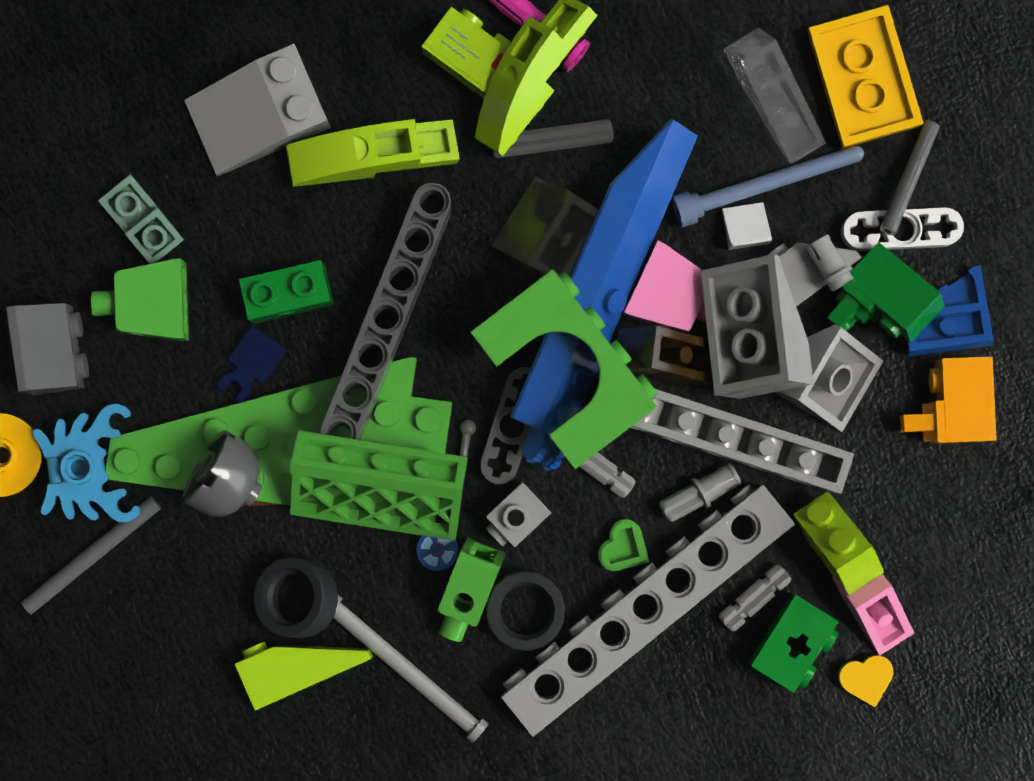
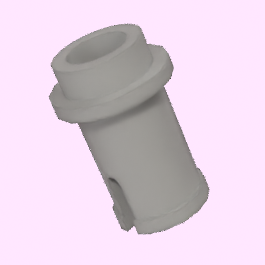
M826 235L805 249L809 252L825 279L822 282L823 286L828 285L830 290L834 291L854 279L850 273L853 269L851 266L846 267L831 242L830 236Z

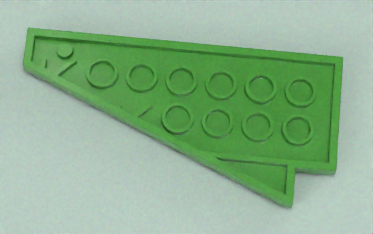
M409 357L392 362L361 440L445 454L452 402L412 397L417 358ZM341 376L130 432L118 438H110L105 472L109 475V480L185 490L187 482L199 460L204 462L211 453L207 449L220 432L227 430L252 447L258 456L260 473L257 482L262 485V488L255 501L291 506L292 474H290V463L298 430L320 434L322 423ZM352 388L345 394L344 401L351 407H358L365 403L368 394L362 388ZM339 426L335 427L329 435L351 439L352 432L347 427ZM335 485L325 488L334 497L344 493ZM377 491L367 495L375 503L385 500ZM313 494L301 499L303 502L322 503ZM419 498L409 502L417 510L428 506ZM355 501L345 505L349 509H363ZM397 508L387 511L392 516H405ZM434 515V516H432V517H430V518H428V519H429L430 521H432V522H435V521H436V515Z

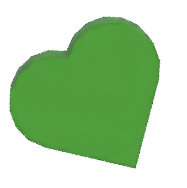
M628 519L615 522L609 533L610 539L605 541L598 551V559L601 565L608 570L619 571L649 563L639 525Z

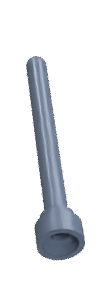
M852 146L701 196L697 193L690 195L688 191L674 195L671 198L676 219L681 228L698 223V218L703 217L705 211L859 162L864 157V151L860 146Z

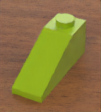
M264 641L241 651L244 659L235 663V666L254 710H257L366 662L374 656L372 651L366 648L281 644L267 648Z

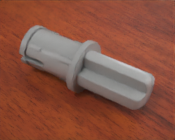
M728 462L707 476L700 479H691V485L661 500L659 503L660 509L667 520L674 522L703 505L705 508L710 507V502L742 486L741 480L734 467Z

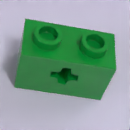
M321 260L239 279L247 317L253 324L334 305L326 268Z
M791 593L747 664L793 693L798 686L804 689L816 672L817 668L812 665L820 651L826 654L836 641L839 632L834 629L838 621L798 595ZM801 634L804 635L801 639V643L806 646L802 653L794 651L791 656L788 655L791 651V647L786 644L789 637L797 639Z

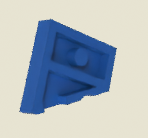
M974 266L961 279L950 286L946 284L938 291L942 295L945 307L911 343L906 339L909 356L992 346L994 340L981 266Z

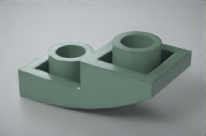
M131 174L98 200L150 264L158 262L184 240Z

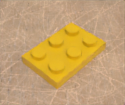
M889 5L808 28L807 33L842 149L920 127L924 124Z

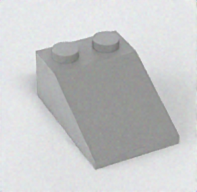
M295 44L249 63L184 100L217 176L283 149L288 144L304 140L331 128Z
M771 254L702 270L701 278L714 395L741 399L813 385L809 342L779 256Z

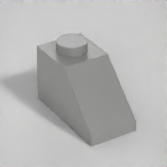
M783 243L768 255L777 254L779 256L795 305L798 306L822 288V282L825 279L809 252L805 249L811 244L796 243L788 249ZM836 248L846 267L851 266L862 258L857 251Z

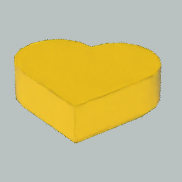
M870 655L862 662L856 660L848 661L838 671V681L841 687L873 707L877 706L893 677L891 662L880 655Z

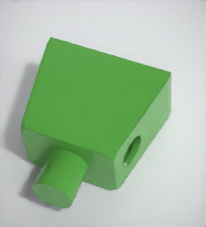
M172 259L116 271L114 273V290L92 291L91 308L93 316L115 315L116 331L121 333L189 341L186 262L182 259Z
M470 538L466 539L437 610L445 615L438 632L440 635L456 642H462L468 624L477 627L503 562L505 552ZM466 593L470 595L473 600H464L460 597L459 594Z

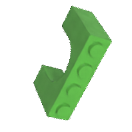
M551 270L471 331V333L496 366L500 365L534 338L551 332L573 335L582 340L591 349L599 369L596 391L591 400L582 409L549 433V436L576 469L658 407L652 400L658 393L643 374L635 378L626 366L632 359L617 340L609 344L600 332L606 325L591 306L584 310L574 297L580 291L565 272L558 276L554 270Z

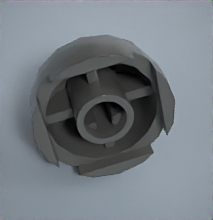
M223 430L208 446L207 449L211 453L205 461L199 460L195 466L182 497L186 499L183 502L206 515L216 517L230 515L236 512L243 504L251 506L262 488V485L257 482L260 473L259 459L252 447L234 434Z

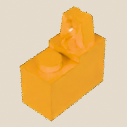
M993 357L943 358L936 360L935 368H930L929 387L931 393H936L937 401L921 404L922 414L901 415L900 432H923V442H930V444L996 441Z

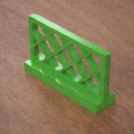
M298 430L290 463V474H292L290 515L456 541L468 457ZM335 485L344 493L334 497L325 488ZM377 491L385 500L375 503L367 495ZM313 494L322 503L303 502L301 499ZM419 498L428 506L417 510L409 502ZM355 501L363 509H349L345 505ZM397 508L405 516H392L387 511ZM438 514L449 524L432 522L428 518Z

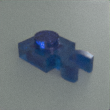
M251 326L228 359L237 365L238 368L234 373H228L221 378L218 389L225 391L231 382L237 381L241 384L242 391L236 398V401L239 403L245 402L251 394V381L255 378L265 384L287 352V349Z

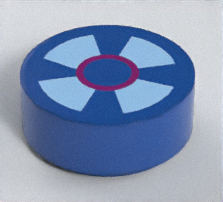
M421 536L418 541V559L423 566L430 570H445L457 559L459 551L457 541Z

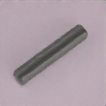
M600 120L522 131L516 142L511 145L504 156L493 150L492 152L494 157L502 158L606 144L613 141L612 123L610 120Z

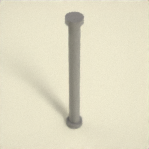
M338 595L337 608L333 618L467 732L468 736L466 738L473 743L486 729L488 723L483 718L478 721L341 603L343 598Z

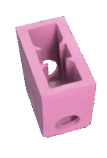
M657 241L622 316L687 334L695 318L706 323L701 278L702 270L666 244Z

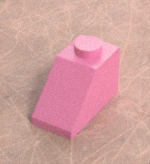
M883 574L850 596L836 578L832 576L843 601L879 655L914 634L892 585Z

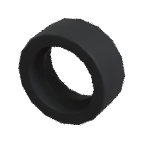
M295 557L278 559L267 566L256 582L253 595L255 612L261 624L273 634L289 638H305L315 636L321 632L334 617L338 603L337 585L330 571L319 562ZM294 573H300L309 578L313 586L314 601L307 617L301 622L293 623L286 621L279 610L278 595L286 577Z
M521 570L507 574L494 585L487 600L486 617L490 630L501 643L515 650L531 651L544 647L557 636L564 623L565 605L560 590L551 579L538 572ZM523 585L533 586L542 591L550 605V616L545 627L537 633L530 635H520L509 630L504 624L500 613L501 603L506 594L513 588Z

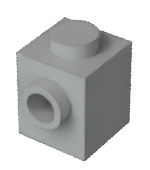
M522 482L486 516L491 522L486 529L502 546L510 542L516 547L551 512Z

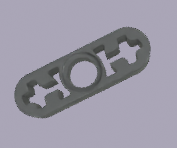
M528 367L518 368L508 376L481 460L482 474L488 481L494 484H505L515 477L523 454L521 450H523L525 439L531 426L524 423L522 434L516 438H508L500 431L501 419L511 414L514 407H505L506 400L509 398L515 402L518 395V389L513 387L512 384L514 380H522L524 375L529 374L531 368ZM494 438H498L501 442L508 445H519L517 454L508 450L506 463L512 465L509 473L502 472L500 478L492 476L493 469L487 466L489 459H497L501 447L492 446Z

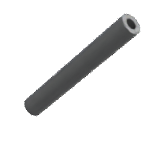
M924 121L883 219L880 230L887 235L894 236L934 143L940 126L933 121Z

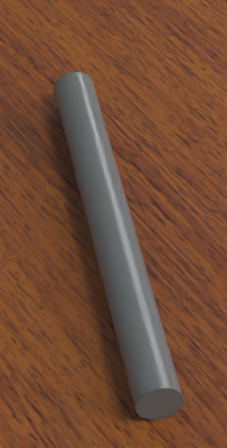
M150 496L139 505L141 513L136 519L131 522H118L21 601L26 611L32 615L161 509L157 501Z

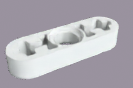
M951 208L906 209L903 218L909 220L913 225L912 237L907 241H900L894 238V236L882 232L885 242L879 243L888 250L946 247L956 242L962 236L964 230L963 219L958 212ZM887 210L856 212L848 217L841 228V237L845 245L855 251H870L879 242L880 233L869 234L864 238V242H859L858 236L851 235L850 229L857 226L858 220L863 221L865 228H877L880 226L878 219H884ZM941 216L945 217L946 223L953 224L954 230L947 233L946 239L942 238L940 231H927L924 233L926 240L922 241L920 240L922 222L919 217H925L924 225L937 224L940 222Z

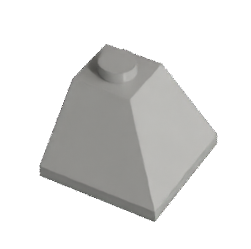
M833 325L807 337L814 384L775 393L834 429L843 432L883 360L843 328Z

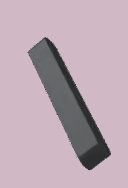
M424 184L414 194L322 423L320 434L329 435L335 427L344 426L351 430V439L361 440L450 218V194L440 184ZM428 198H437L442 201L444 207L438 213L429 214L423 211L421 205ZM416 235L423 236L428 240L429 245L421 252H412L406 247V242L409 238ZM399 273H406L413 278L414 282L410 288L401 291L392 287L390 284L392 278ZM391 311L395 313L398 317L397 324L390 329L378 327L375 319L381 312ZM366 350H378L383 355V360L377 367L367 368L360 363V357ZM357 387L365 390L368 396L365 403L361 406L351 407L345 403V394L350 389Z

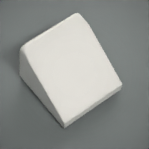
M763 202L722 209L728 250L769 244L772 241Z

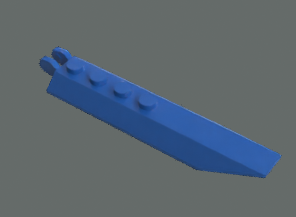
M672 119L665 124L610 184L570 276V279L580 291L574 298L584 310L591 306L606 325L600 332L609 343L698 135ZM562 332L545 334L510 416L531 426L525 439L523 450H521L523 451L522 456L532 464L533 462L540 463L543 469L548 471L556 470L557 467H560L559 465L565 457L549 436V433L581 409L598 370V364L591 349L582 340L573 335Z

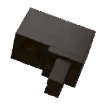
M660 326L619 329L618 339L612 340L609 343L612 344L617 340L632 359L626 366L635 376L643 374L646 378H654L681 386L713 384L708 339Z

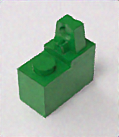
M878 242L851 270L850 273L854 279L840 287L841 292L835 298L839 304L827 318L831 326L837 325L846 332L858 320L863 324L869 319L873 323L878 320L880 326L891 336L897 338L901 334L911 343L940 313L945 305L942 295L937 289Z

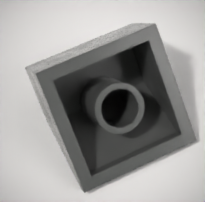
M66 303L6 307L18 392L42 395L84 388L83 378L89 377V367L85 353H79L77 337L83 336L80 313L74 312L73 306Z

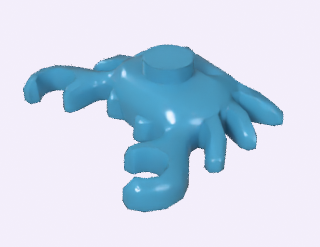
M119 404L107 405L100 411L87 432H82V429L88 421L89 415L81 413L74 421L70 434L67 437L66 423L63 419H58L54 430L53 445L41 430L35 429L33 431V435L39 443L44 457L47 459L49 484H47L45 500L41 507L43 515L50 513L55 505L57 496H59L64 514L69 520L74 519L75 516L73 501L78 504L82 513L91 520H97L99 515L89 504L90 501L99 504L112 519L118 522H131L140 515L141 508L139 506H134L128 513H123L118 508L119 500L126 496L127 491L125 489L111 492L103 491V484L109 480V475L105 472L104 457L107 452L99 447L98 440L102 437L118 438L121 436L119 430H115L110 426L109 420L116 413L121 414L124 418L131 417V411L127 407Z

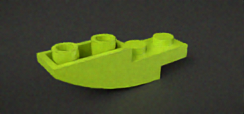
M558 0L541 23L531 17L526 20L503 55L485 95L475 138L480 143L504 156L511 145L516 142L518 136L554 92L546 83V80L558 68L564 57L597 17L589 6L578 0Z
M415 119L375 124L324 134L286 145L292 187L374 178L376 173L457 164L460 159L453 119L415 123Z

